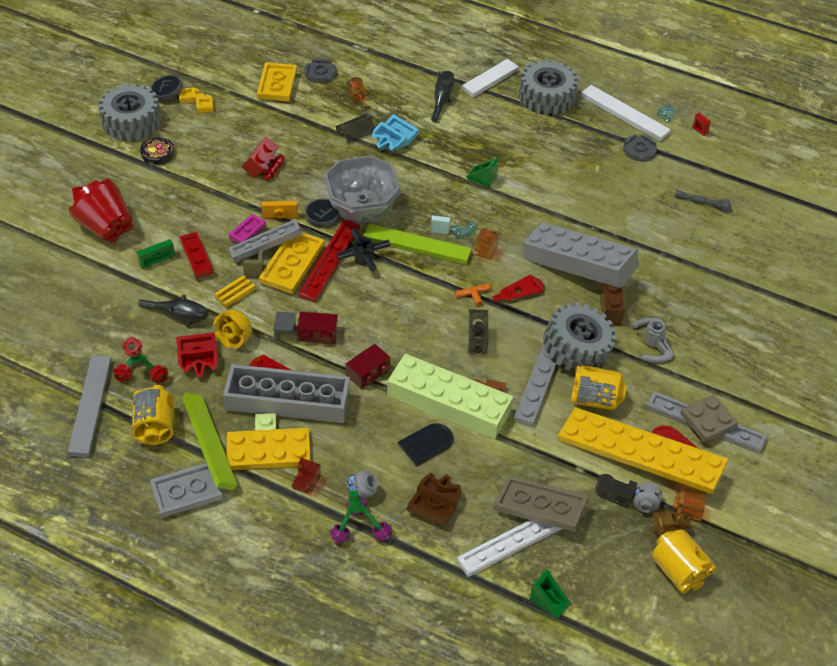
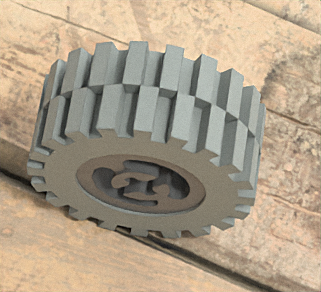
M538 60L536 64L530 63L529 67L526 66L521 74L520 101H523L525 107L528 106V110H536L535 113L540 114V112H544V115L549 113L557 115V112L565 113V109L570 110L571 106L575 103L578 76H576L575 70L572 71V67H565L563 62L558 64L556 60H553V62L544 60L542 63Z
M126 83L124 87L117 85L115 90L112 88L108 89V94L103 93L102 98L99 99L98 107L102 127L105 129V133L107 135L110 134L112 138L117 136L120 141H123L124 138L127 141H132V138H136L137 141L141 140V136L149 137V132L153 134L156 132L155 128L158 129L160 126L161 115L157 95L151 88L146 89L145 85L140 87L136 83H133L132 86Z
M570 303L565 304L564 307L560 306L553 313L544 332L545 351H550L548 356L551 359H557L556 364L559 366L561 364L566 365L565 369L569 371L571 368H574L576 372L577 366L581 365L596 368L602 367L617 338L615 336V328H611L613 325L611 320L606 321L607 316L604 313L598 314V309L594 307L591 310L587 304H584L583 307H580L579 303H574L573 306Z

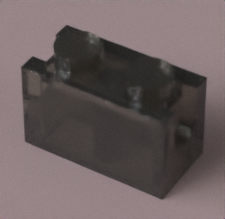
M469 309L468 353L482 352V354H487L489 340L488 310ZM475 319H481V320H482V322L477 321V322L475 323V325H473V320H475Z

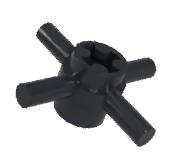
M357 229L351 230L355 240L354 245L350 250L336 253L337 259L341 260L354 256L356 263L367 265L371 272L375 271L376 266L372 260L374 251L390 247L389 240L372 244L371 239L361 237Z

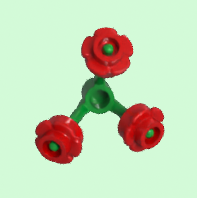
M135 337L127 338V341L123 342L122 348L125 350V354L130 357L126 365L119 364L113 369L115 379L120 382L129 381L132 377L130 365L133 362L138 363L142 361L151 369L150 377L153 383L165 382L169 374L168 369L161 365L154 367L142 354V342Z

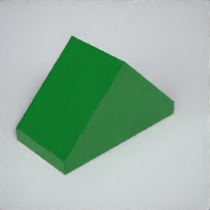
M496 157L474 166L466 176L467 179L490 188L497 179L499 159Z
M545 569L532 584L529 600L554 618H559L570 604V601L549 570Z

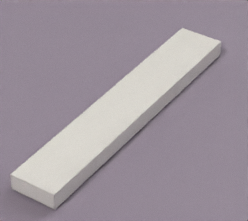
M590 85L581 92L582 98L659 142L670 134L671 129L593 85Z
M529 520L458 556L457 562L467 577H470L562 528Z

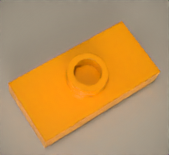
M297 201L261 202L262 219L298 218Z

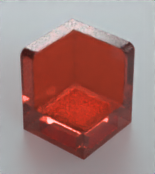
M301 458L298 462V475L292 484V489L311 495L321 477L320 464Z

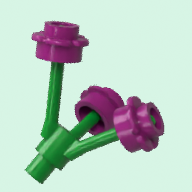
M350 491V497L346 503L347 512L342 524H335L333 529H330L332 540L337 543L348 541L350 539V530L346 525L350 515L361 516L363 514L375 526L372 531L375 535V540H387L392 535L391 524H387L385 521L378 523L366 509V500L358 495V491Z

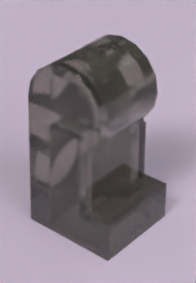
M602 474L597 478L595 493L607 501L628 509L638 483L630 480L626 484L614 479L610 474Z

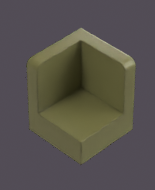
M259 250L258 260L245 259L243 261V271L246 278H259L264 271L263 250Z

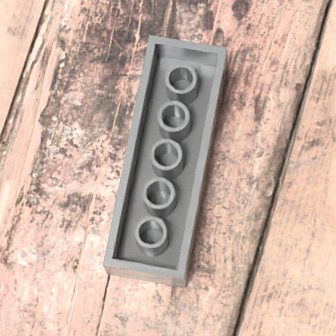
M544 222L523 242L525 259L618 288H621L639 267L637 248Z
M231 364L223 394L224 407L227 411L255 414L276 413V416L344 423L350 395V377Z

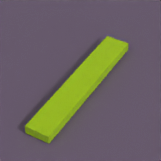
M368 224L363 237L371 239L373 243L389 240L390 247L467 265L472 252L470 247L373 224Z
M185 392L182 399L216 488L234 490L237 483L203 396Z

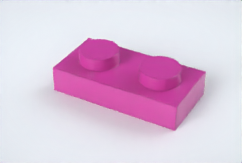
M251 214L229 233V239L238 244L255 237L266 227V221Z

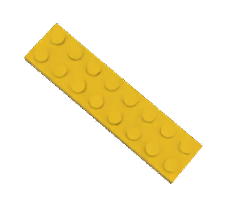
M574 407L558 434V440L710 494L714 493L728 464V458Z

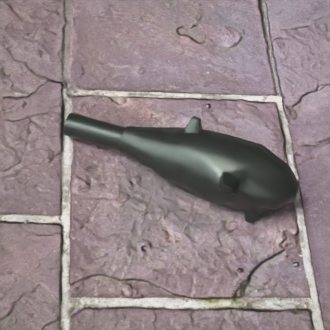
M451 71L438 72L439 77L435 84V109L431 118L432 122L438 121L443 106L447 101L451 102L450 95L454 85V74Z
M182 295L181 298L161 302L140 299L138 303L139 307L155 309L169 317L186 323V327H190L192 323L207 319L209 315L208 310L203 305L186 299V295Z

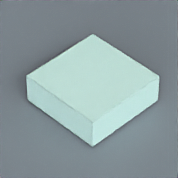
M432 215L431 232L449 235L450 218Z

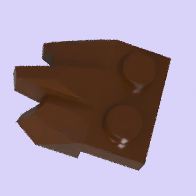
M429 473L417 486L415 495L408 503L407 511L445 527L453 516L461 497V486L457 484L449 485L452 478L447 474L437 480L434 474Z

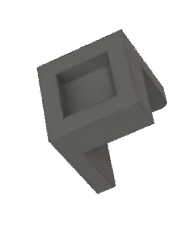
M276 311L273 328L274 341L279 340L280 332L292 333L296 330V313Z

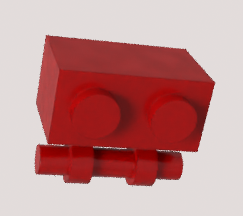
M266 136L255 147L241 167L254 178L262 171L265 174L264 179L269 181L276 175V170L283 165L285 156L283 154H279L278 157L274 156L279 146Z

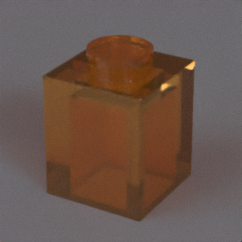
M482 228L476 238L474 255L492 260L498 248L499 233Z

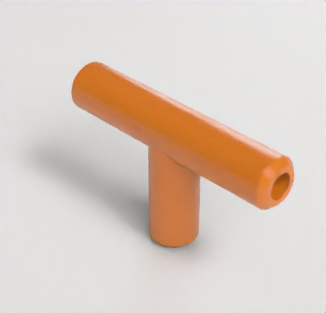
M487 283L455 291V297L460 298L471 295L476 306H480L483 301L479 293L491 290V284Z

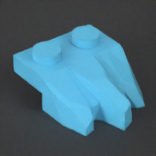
M393 114L385 123L382 121L373 130L372 138L379 139L376 144L379 151L388 147L391 151L409 145L419 134V129Z

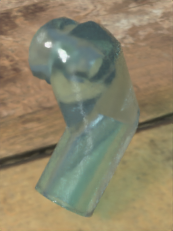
M470 221L465 228H461L459 224L452 227L453 235L456 237L470 236L477 228V223Z

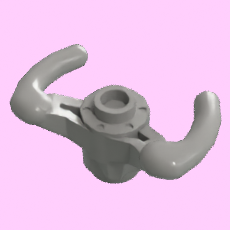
M643 318L632 323L634 329L647 325L644 341L651 347H657L663 354L662 356L643 354V361L663 363L673 359L674 353L666 342L665 324L661 319Z

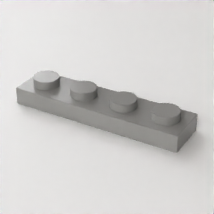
M296 219L231 246L229 250L234 262L237 263L250 256L259 254V250L264 251L302 235Z

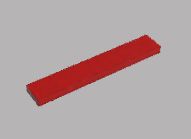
M346 220L342 221L300 290L299 298L314 303L317 302L341 260L337 259L336 253L348 250L354 240L351 230L357 229L359 231V224Z

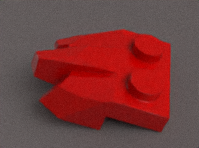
M215 332L176 337L178 365L184 372L194 368L197 378L202 379L204 368L216 370L218 354Z

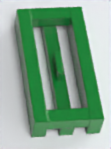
M171 239L137 251L138 264L141 269L174 257L175 250Z

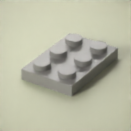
M207 463L150 479L161 518L223 499L221 488H216Z

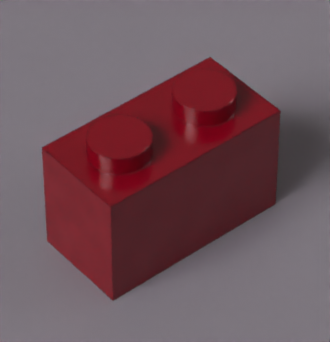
M300 311L297 326L298 341L336 344L338 314Z
M374 343L345 363L346 376L350 377V380L360 389H363L389 371L390 356Z

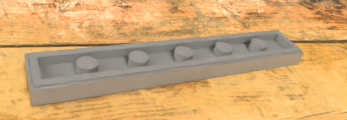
M91 355L68 449L69 456L90 457L111 367V356Z
M653 391L646 406L647 410L691 427L680 414L681 409L689 406L688 404ZM738 424L736 428L717 436V438L760 454L767 435Z

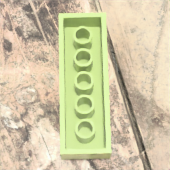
M404 354L387 381V396L493 439L497 438L512 409L513 396L408 354Z

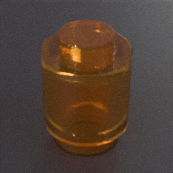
M359 77L350 79L347 86L351 98L356 102L363 101L366 97L363 80Z

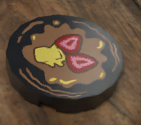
M156 137L145 141L141 145L140 153L141 158L146 163L151 162L153 165H160L172 159L175 149L170 140Z

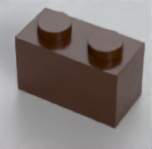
M602 283L600 292L601 314L604 313L607 316L605 320H611L613 325H622L625 311L622 287L618 288Z

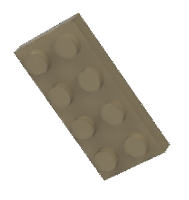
M508 475L494 503V510L576 532L588 504V496Z

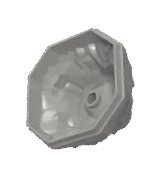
M374 156L338 160L324 176L331 205L339 210L341 217L353 223L380 219L384 213L390 211L394 202L401 194L392 164Z

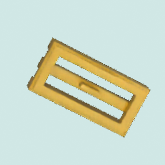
M243 275L214 293V295L224 307L228 308L256 290V286L254 283L251 284L249 279L246 280V276Z

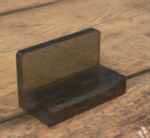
M370 112L335 126L337 132L343 131L347 143L373 133V130L376 128Z

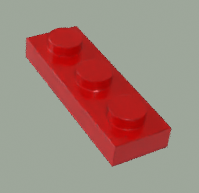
M193 232L179 236L180 243L195 279L212 275L213 268L198 233Z

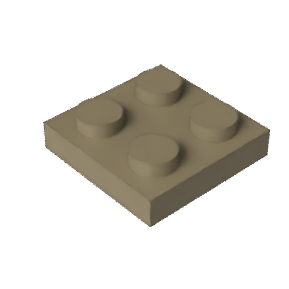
M714 394L681 409L680 413L704 443L736 428L738 425L736 419Z

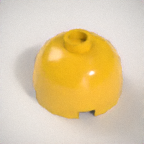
M239 310L224 311L215 317L213 327L216 325L215 336L226 348H230V346L234 349L241 347L250 339L252 334L250 319Z

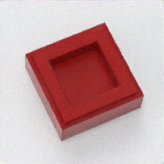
M697 113L692 127L705 136L709 132L711 121L701 113Z

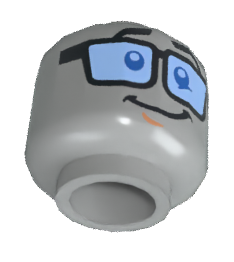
M368 470L354 473L347 480L348 493L356 490L358 495L364 499L373 496L378 488L376 476Z
M652 482L639 484L634 493V506L644 513H653L659 509L662 500L660 487Z

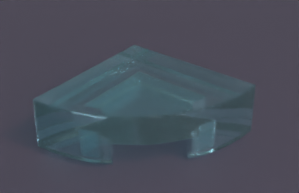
M670 103L659 108L657 114L665 121L670 122L675 110Z

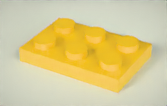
M265 62L257 91V99L290 101L297 73V65Z

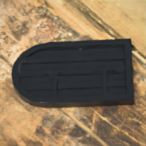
M433 423L398 441V445L417 467L447 450L453 442V433L446 425Z

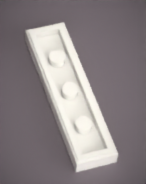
M506 59L463 84L462 90L473 98L517 72L519 66Z

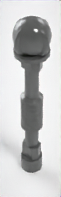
M676 190L675 197L688 198L703 204H712L719 207L723 212H727L732 206L728 199L714 201Z

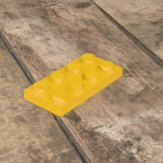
M302 233V235L283 242L260 275L259 283L293 294L325 245L324 239Z
M309 428L227 432V460L231 470L310 466Z

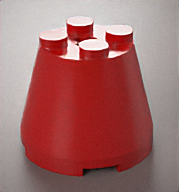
M109 178L105 181L98 182V180L87 184L75 195L77 199L73 206L69 207V215L77 223L110 243H115L119 236L129 232L134 226L132 224L133 217L118 187Z

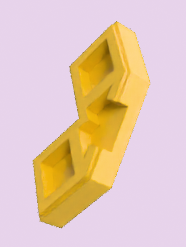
M183 88L180 92V104L196 103L197 113L214 112L212 96L201 93L197 88Z

